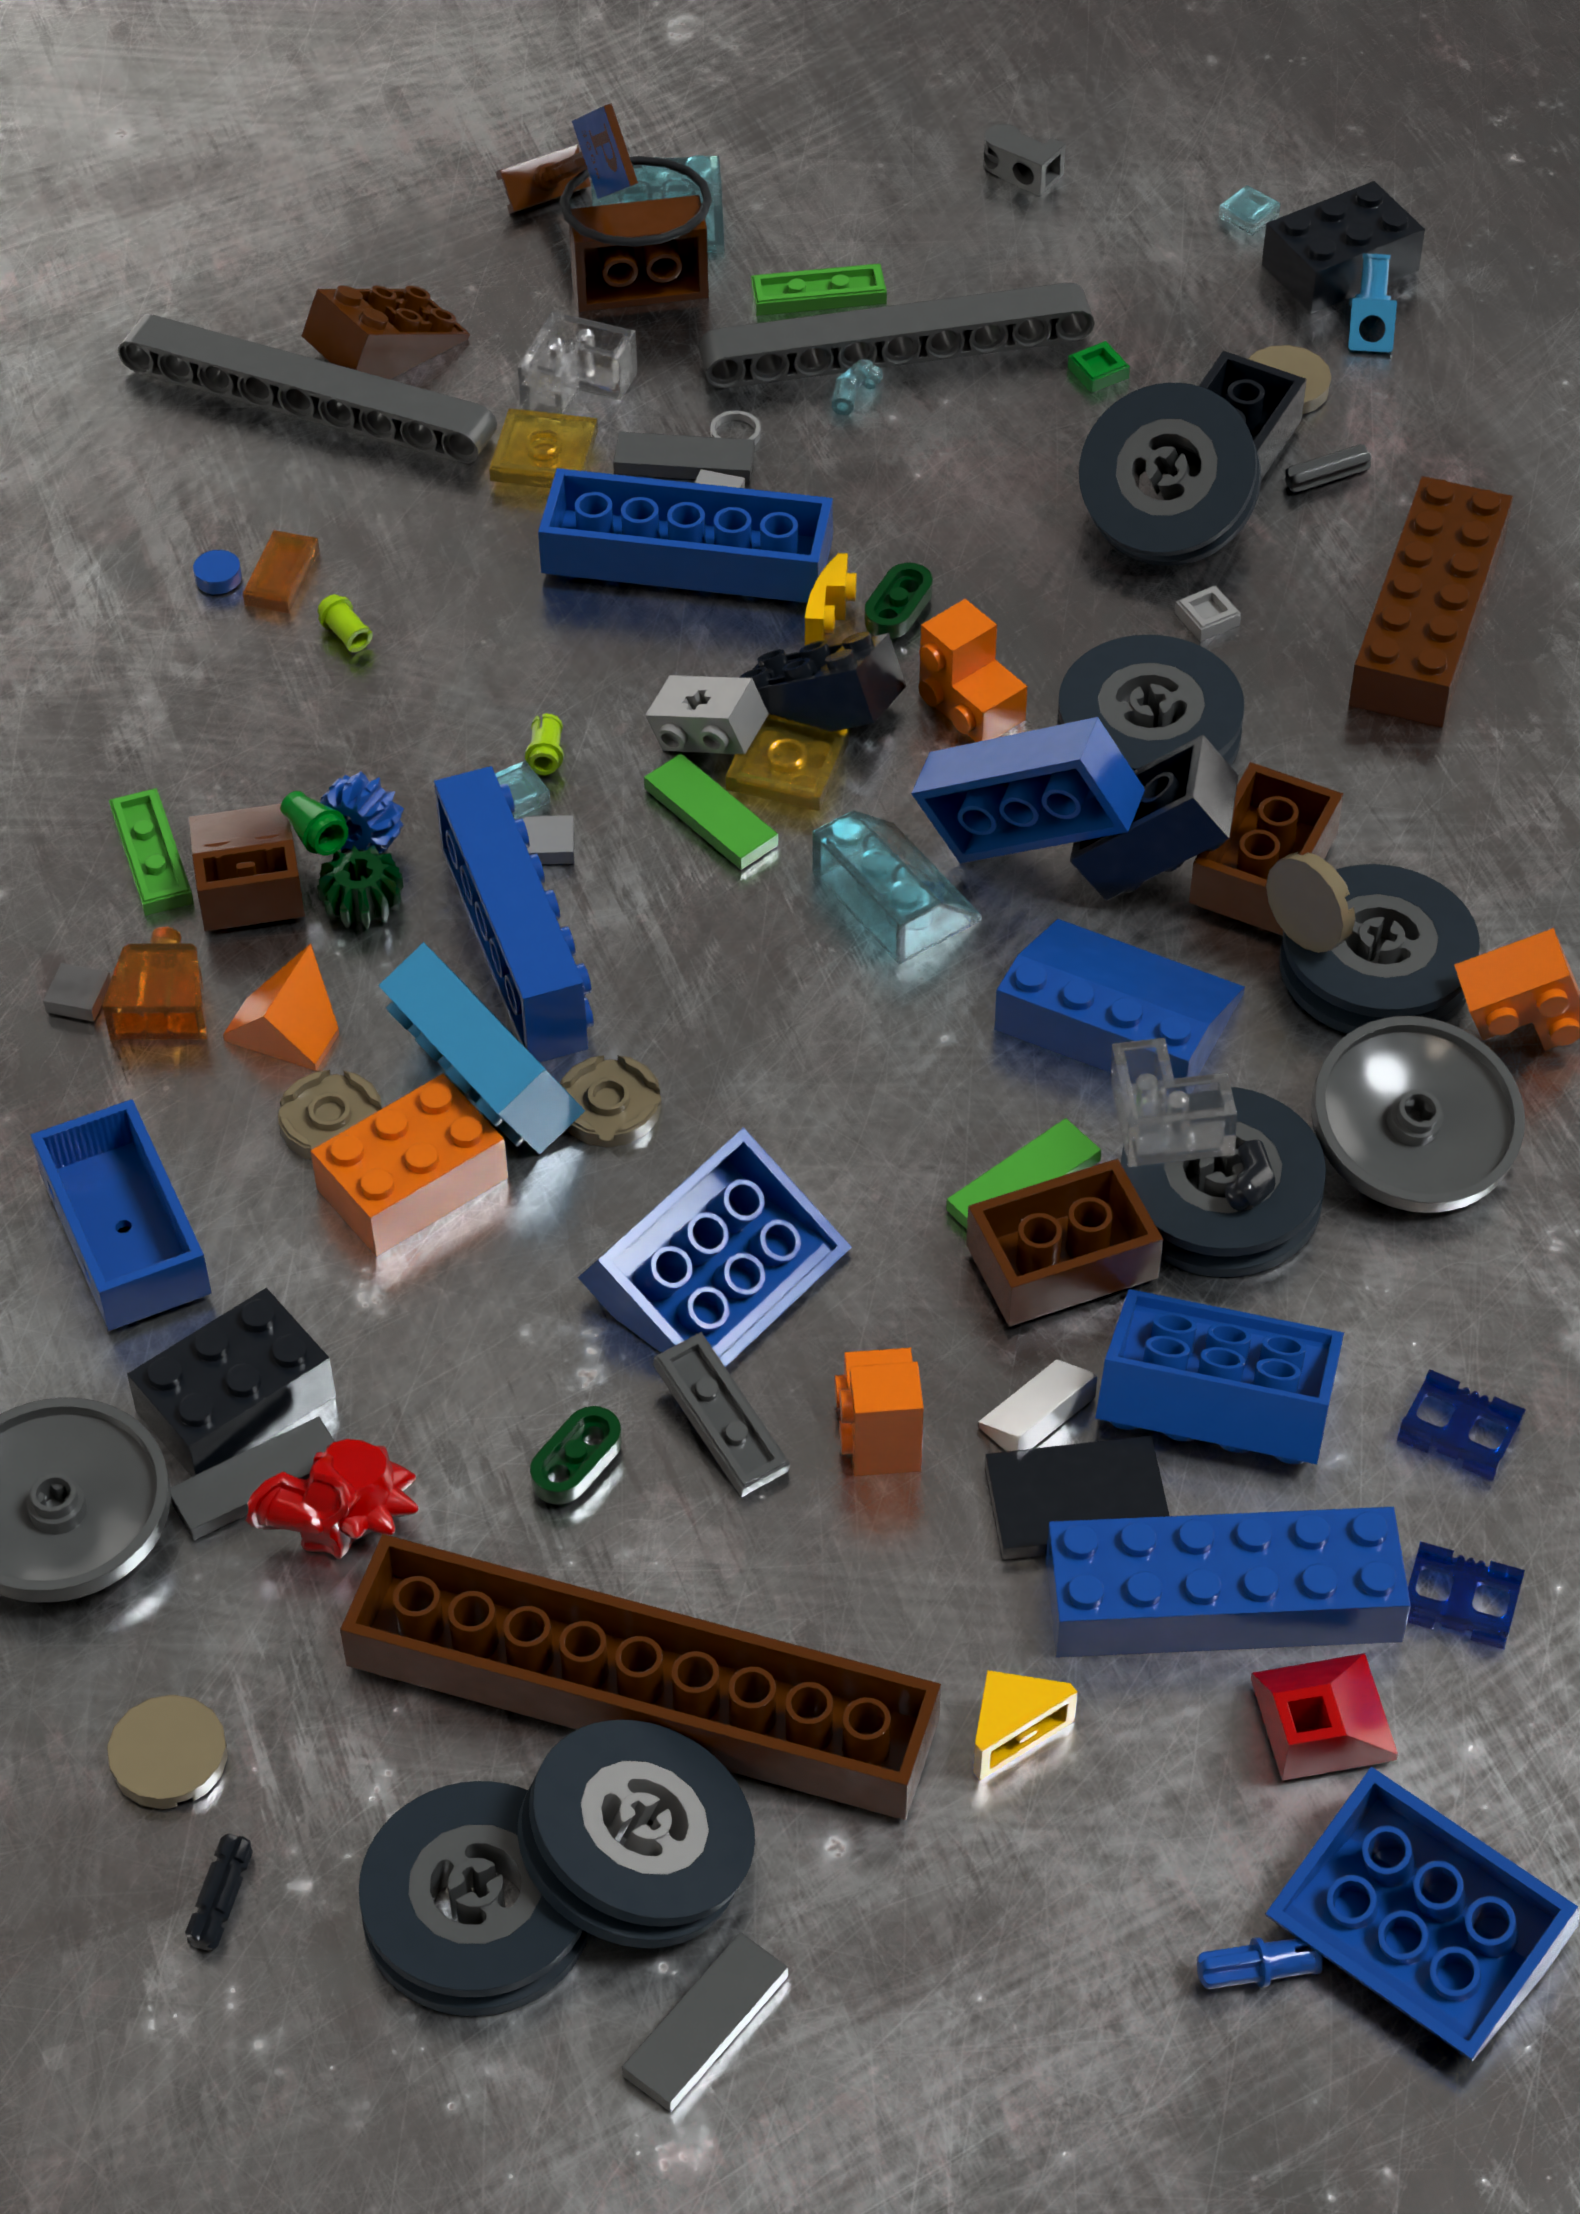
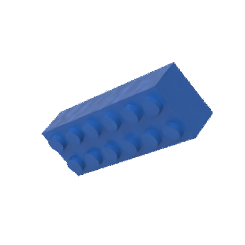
M557 468L538 530L541 573L808 603L812 588L829 559L833 541V498Z
M492 766L434 780L441 849L519 1041L540 1063L588 1050L587 1028L594 1026L592 1010L588 999L585 997L586 994L592 992L589 974L584 963L576 965L573 956H576V949L569 927L560 928L557 921L560 919L558 902L552 889L545 891L542 883H545V876L538 854L529 855L527 848L530 847L525 823L522 818L515 820L512 815L515 812V806L509 785L507 783L499 784Z
M1394 1507L1049 1522L1046 1566L1056 1658L1403 1642L1411 1603Z

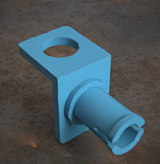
M1363 253L1360 294H1356L1355 298H1349L1351 317L1348 348L1355 351L1391 352L1394 344L1397 301L1391 300V296H1387L1389 260L1391 255ZM1367 316H1378L1385 324L1384 335L1376 342L1365 341L1359 333L1360 323Z

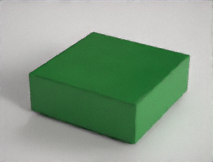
M1107 341L1068 356L1067 368L1090 393L1129 379L1130 366Z

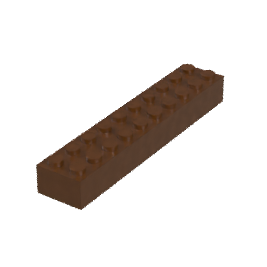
M382 1534L340 1628L346 1666L573 1729L608 1720H636L660 1725L676 1731L704 1747L729 1772L907 1820L940 1716V1683Z

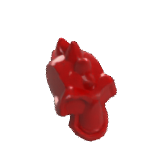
M354 1439L333 1442L326 1447L324 1452L316 1453L310 1471V1478L306 1480L297 1478L283 1471L265 1480L252 1493L247 1502L248 1515L245 1521L251 1527L259 1529H285L300 1532L302 1537L301 1546L304 1550L309 1552H325L333 1554L336 1559H341L347 1554L353 1541L371 1532L391 1536L396 1530L393 1517L413 1515L418 1512V1505L404 1493L416 1480V1475L403 1466L391 1462L385 1446H374L365 1441Z

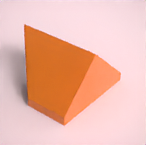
M311 943L246 998L223 1034L224 1041L317 1071L338 1038L339 1027Z

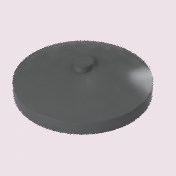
M1395 1016L1372 1021L1356 1028L1342 1038L1330 1051L1319 1071L1312 1091L1311 1118L1313 1129L1329 1163L1341 1177L1361 1193L1380 1203L1401 1210L1423 1213L1444 1212L1462 1208L1480 1200L1495 1189L1505 1178L1519 1153L1524 1137L1525 1111L1522 1097L1512 1074L1504 1062L1485 1043L1472 1034L1452 1024L1436 1019L1418 1016Z
M74 1397L33 1401L0 1414V1595L27 1602H59L80 1598L100 1591L122 1579L135 1569L154 1548L163 1532L169 1515L171 1485L166 1462L158 1443L138 1420L106 1403Z

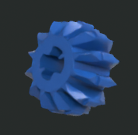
M362 771L351 777L344 775L342 778H338L321 797L320 803L341 812L345 818L348 827V837L341 848V853L351 851L354 844L359 851H366L375 845L379 854H382L400 835L401 829L404 826L400 820L404 808L392 801L395 791L386 792L381 787L380 777L369 782Z

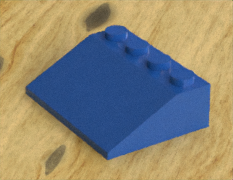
M1057 919L1017 955L997 988L994 1030L1172 1096L1192 1088L1240 1002L1245 986Z
M743 1127L577 1278L617 1321L662 1353L702 1332L726 1367L852 1247Z
M1128 1289L1105 1358L1095 1419L1109 1421L1113 1426L1125 1430L1143 1428L1162 1432L1167 1437L1177 1441L1196 1439L1219 1444L1223 1449L1231 1452L1244 1453L1253 1451L1273 1455L1278 1460L1288 1464H1302L1306 1462L1317 1465L1344 1332Z
M1372 1766L1265 1913L1266 1917L1306 1943L1313 1950H1316L1327 1960L1472 2062L1544 1976L1579 1926V1908L1577 1905Z

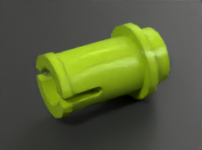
M336 594L329 595L321 601L317 613L322 627L331 629L343 641L350 652H359L366 648L372 640L373 632L353 612L352 602L348 598Z
M544 713L542 714L541 728L539 716L532 720L531 743L525 750V760L533 772L540 775H549L555 772L563 763L564 753L560 747L563 724L557 716Z

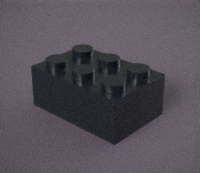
M1372 181L1267 222L1262 265L1312 314L1352 298L1356 294H1360L1363 253L1391 255L1388 283L1419 271L1425 228L1375 181Z
M1223 351L1199 386L1223 397L1244 419L1259 455L1262 480L1302 420L1307 379ZM1176 449L1179 457L1182 453L1185 455L1193 477L1199 475L1201 460L1194 453L1184 449ZM1176 471L1174 474L1169 475L1174 477L1178 472Z
M1204 735L1134 770L1145 791L1128 832L1073 842L1070 862L1106 901L1123 892L1129 893L1136 890L1144 881L1164 871L1172 872L1176 870L1186 860L1204 851L1216 850L1229 839L1239 775Z
M267 1287L127 1373L136 1412L191 1477L260 1445L336 1396L330 1357Z

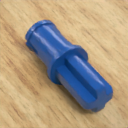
M1256 1937L1252 1938L1247 1946L1207 1951L1197 1956L1198 1978L1200 1983L1207 1989L1256 1982L1258 1987L1264 1988L1270 1985L1271 1980L1307 1974L1318 1975L1322 1971V1955L1316 1950H1311L1306 1943L1298 1938L1264 1943L1262 1938Z

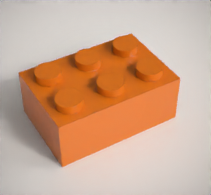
M444 1073L310 1150L317 1190L376 1257L508 1178L504 1138Z

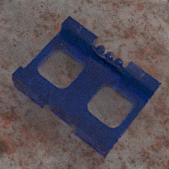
M1429 1369L1420 1391L1406 1417L1404 1416L1401 1422L1397 1441L1426 1453L1433 1446L1437 1448L1436 1452L1455 1460H1458V1458L1463 1459V1469L1494 1481L1502 1459L1516 1432H1519L1523 1424L1526 1409L1495 1396L1492 1402H1490L1487 1395L1479 1397L1478 1391L1470 1393L1468 1387L1459 1389L1461 1382ZM1426 1397H1436L1455 1407V1411L1446 1426H1436L1417 1416V1412ZM1478 1419H1488L1507 1429L1508 1432L1499 1448L1490 1449L1469 1438V1434Z
M1420 1541L1408 1585L1411 1608L1407 1623L1417 1624L1418 1626L1433 1630L1435 1622L1442 1623V1627L1465 1633V1630L1471 1631L1470 1640L1505 1649L1525 1570L1491 1561L1490 1566L1487 1567L1482 1560L1478 1561L1477 1564L1474 1558H1468L1465 1561L1463 1555H1458L1457 1558H1454V1550ZM1430 1569L1452 1577L1453 1585L1447 1600H1435L1421 1596L1416 1592V1584L1422 1570ZM1479 1585L1492 1586L1509 1593L1510 1600L1504 1616H1493L1473 1608V1598Z

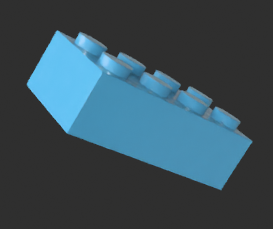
M424 942L378 985L392 1000L385 1007L386 1010L415 1037V1041L434 1061L438 1062L445 1069L444 1072L465 1094L470 1096L475 1102L476 1107L517 1147L526 1141L541 1154L585 1112L582 1106Z

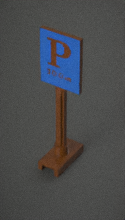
M612 103L572 121L581 152L576 144L495 172L497 179H502L510 202L507 205L509 214L561 197L567 183L580 172L586 170L590 174L598 199L638 184ZM589 178L577 186L573 192L590 187Z

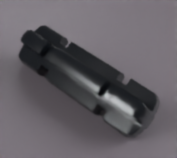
M230 1833L220 1838L214 1854L217 1857V1861L211 1863L195 1907L199 1909L191 1915L185 1931L188 1944L195 1948L213 1951L220 1943L225 1929L221 1925L223 1922L228 1921L243 1881V1877L240 1874L247 1870L253 1854L251 1841L247 1838Z

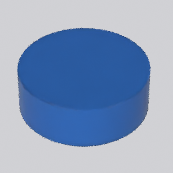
M226 550L205 552L195 560L193 565L197 587L209 594L230 592L240 584L242 579L238 557Z

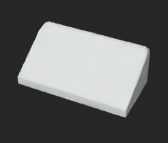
M1056 1359L978 1421V1427L1006 1452L1032 1449L1096 1397L1097 1376L1086 1369Z

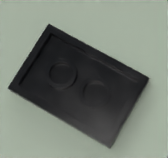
M1152 1435L985 1454V1469L1003 1560L1046 1555L1049 1522L1170 1516Z

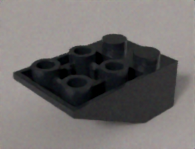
M859 632L845 638L842 643L829 646L827 641H816L802 647L799 652L785 654L783 649L770 651L758 657V664L752 670L740 676V678L753 679L768 714L830 732L875 723L906 688L889 633L871 637L870 632Z

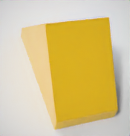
M987 1670L974 1748L973 1773L979 1781L1075 1722L1078 1691L1071 1683Z

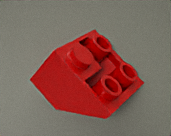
M1365 1653L1253 1672L1251 1674L1252 1685L1282 1781L1397 1760L1398 1752Z

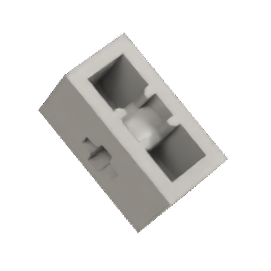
M669 675L645 716L663 751L746 754L767 718L768 711L752 678Z

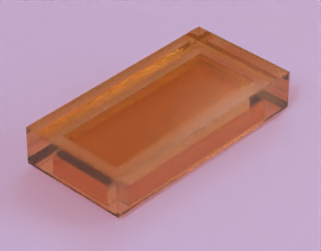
M273 530L243 592L244 605L289 613L319 552L318 538Z

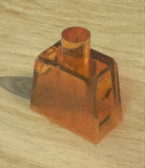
M160 927L151 933L150 943L128 944L122 948L103 1000V1011L110 1040L208 1039L203 979L197 947L191 943H181L182 937L177 930L170 927Z

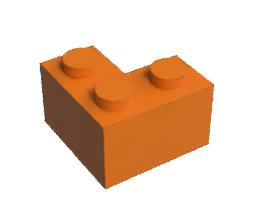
M963 599L921 624L918 689L922 699L929 706L936 707L950 719L959 732L967 734L975 742L997 738L1026 720L1028 686L996 660L997 624L967 599Z
M1554 928L1454 964L1469 1012L1482 1040L1497 1035L1509 1034L1516 1028L1533 1023L1545 1051L1557 1046L1572 1044L1580 1038V991Z
M911 1348L844 1352V1374L834 1375L836 1408H840L841 1421H839L841 1454H852L854 1476L921 1472L924 1407L918 1361L913 1362Z

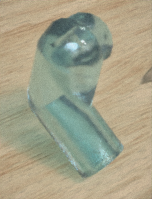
M862 359L858 360L840 375L835 382L832 399L833 411L839 415L850 414L854 409L856 392L859 387L863 385L868 390L875 389L876 384H879L882 380V369L873 365L872 360Z

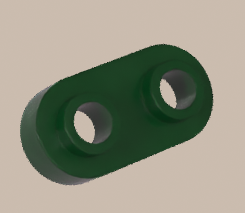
M907 562L893 566L886 573L865 604L864 624L868 632L874 636L889 633L890 638L894 639L903 636L909 631L932 597L933 577L926 567L917 563Z
M589 1406L577 1410L566 1420L532 1459L530 1465L531 1483L534 1492L539 1498L552 1504H565L574 1501L582 1495L620 1451L622 1445L621 1425L617 1416L606 1408ZM591 1439H599L602 1441L597 1445H589L586 1443L588 1440ZM557 1477H564L568 1479L563 1482L552 1481Z

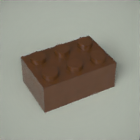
M699 195L572 208L571 213L585 227L606 235L635 238L659 235L683 226L699 212L701 200ZM705 219L685 235L660 244L636 247L598 242L580 235L569 224L572 281L579 312L709 298L707 226Z
M1250 762L1237 784L1229 839L1216 850L1204 851L1198 854L1193 862L1189 903L1283 936V929L1277 923L1268 902L1266 883L1269 870L1277 861L1296 852L1299 855H1304L1307 852L1320 856L1322 859L1326 857L1338 834L1344 794Z
M1118 1158L968 1206L966 1245L1009 1327L1159 1278L1163 1238Z

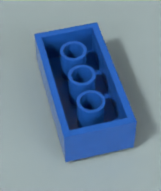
M1094 717L929 752L911 794L961 864L1126 833L1130 829L1145 788L1100 719Z

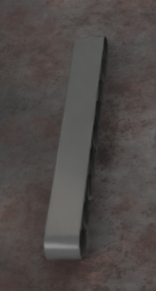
M1058 283L717 328L708 331L699 340L698 348L707 381L717 388H733L1071 343L1083 340L1093 331L1095 322L1084 290L1080 285L1075 283Z
M143 315L118 347L120 360L130 370L139 374L460 463L469 464L474 462L497 429L495 416L485 406L156 315Z

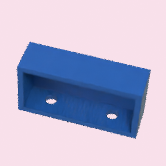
M133 1099L30 1134L40 1175L108 1331L212 1294L202 1249ZM126 1226L131 1228L126 1233L118 1232V1230L121 1227Z

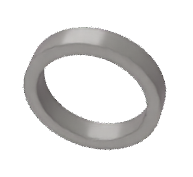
M739 410L727 411L716 416L711 422L710 437L721 438L716 433V430L723 423L743 421L755 429L754 434L748 439L755 440V445L760 440L761 424L754 415Z

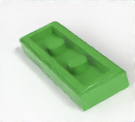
M881 264L751 276V292L756 316L887 304V290Z
M682 753L644 776L645 790L740 870L778 846V833Z
M157 788L110 799L111 813L145 916L194 904L192 891Z
M1065 1118L947 1198L946 1211L967 1229L969 1205L1092 1167L1100 1162L1101 1149Z

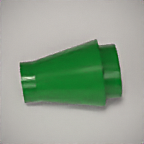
M293 791L283 799L280 806L281 813L289 820L307 851L313 854L328 856L342 848L348 837V827L341 812L307 797L301 791Z

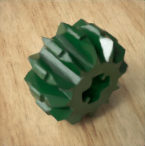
M353 844L350 853L344 854L336 851L333 854L332 862L321 864L317 891L319 900L322 901V906L325 907L330 920L341 919L346 928H349L355 922H361L368 929L371 920L377 919L387 923L389 911L399 910L402 889L404 888L402 873H399V867H396L391 853L379 855L375 845L366 851H359Z

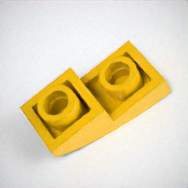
M838 553L822 570L812 588L805 613V646L816 641H825V634H834L835 620H845L846 602L856 601L857 573H848V553Z

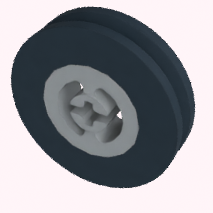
M608 1720L593 1723L571 1732L561 1739L544 1758L523 1799L519 1811L518 1842L523 1863L534 1885L545 1900L564 1918L593 1936L612 1943L637 1948H659L680 1944L697 1937L713 1926L722 1916L751 1866L755 1847V1828L748 1802L738 1783L726 1767L704 1747L692 1739L660 1725L636 1720ZM649 1819L654 1822L651 1828L646 1825ZM622 1837L627 1839L624 1846L619 1843Z

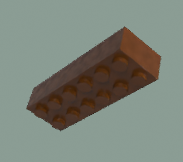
M1421 477L1355 662L1348 706L1443 728L1506 538L1513 496L1452 483L1446 480Z

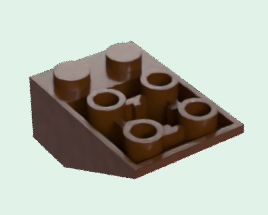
M340 285L337 289H317L301 336L332 364L392 379L467 341L470 333L456 322V317L452 313L440 308L430 299V294L420 287L406 286L405 289H388L375 285L371 289H354L349 286Z
M281 803L189 817L193 865L204 931L305 917L291 824L281 813Z

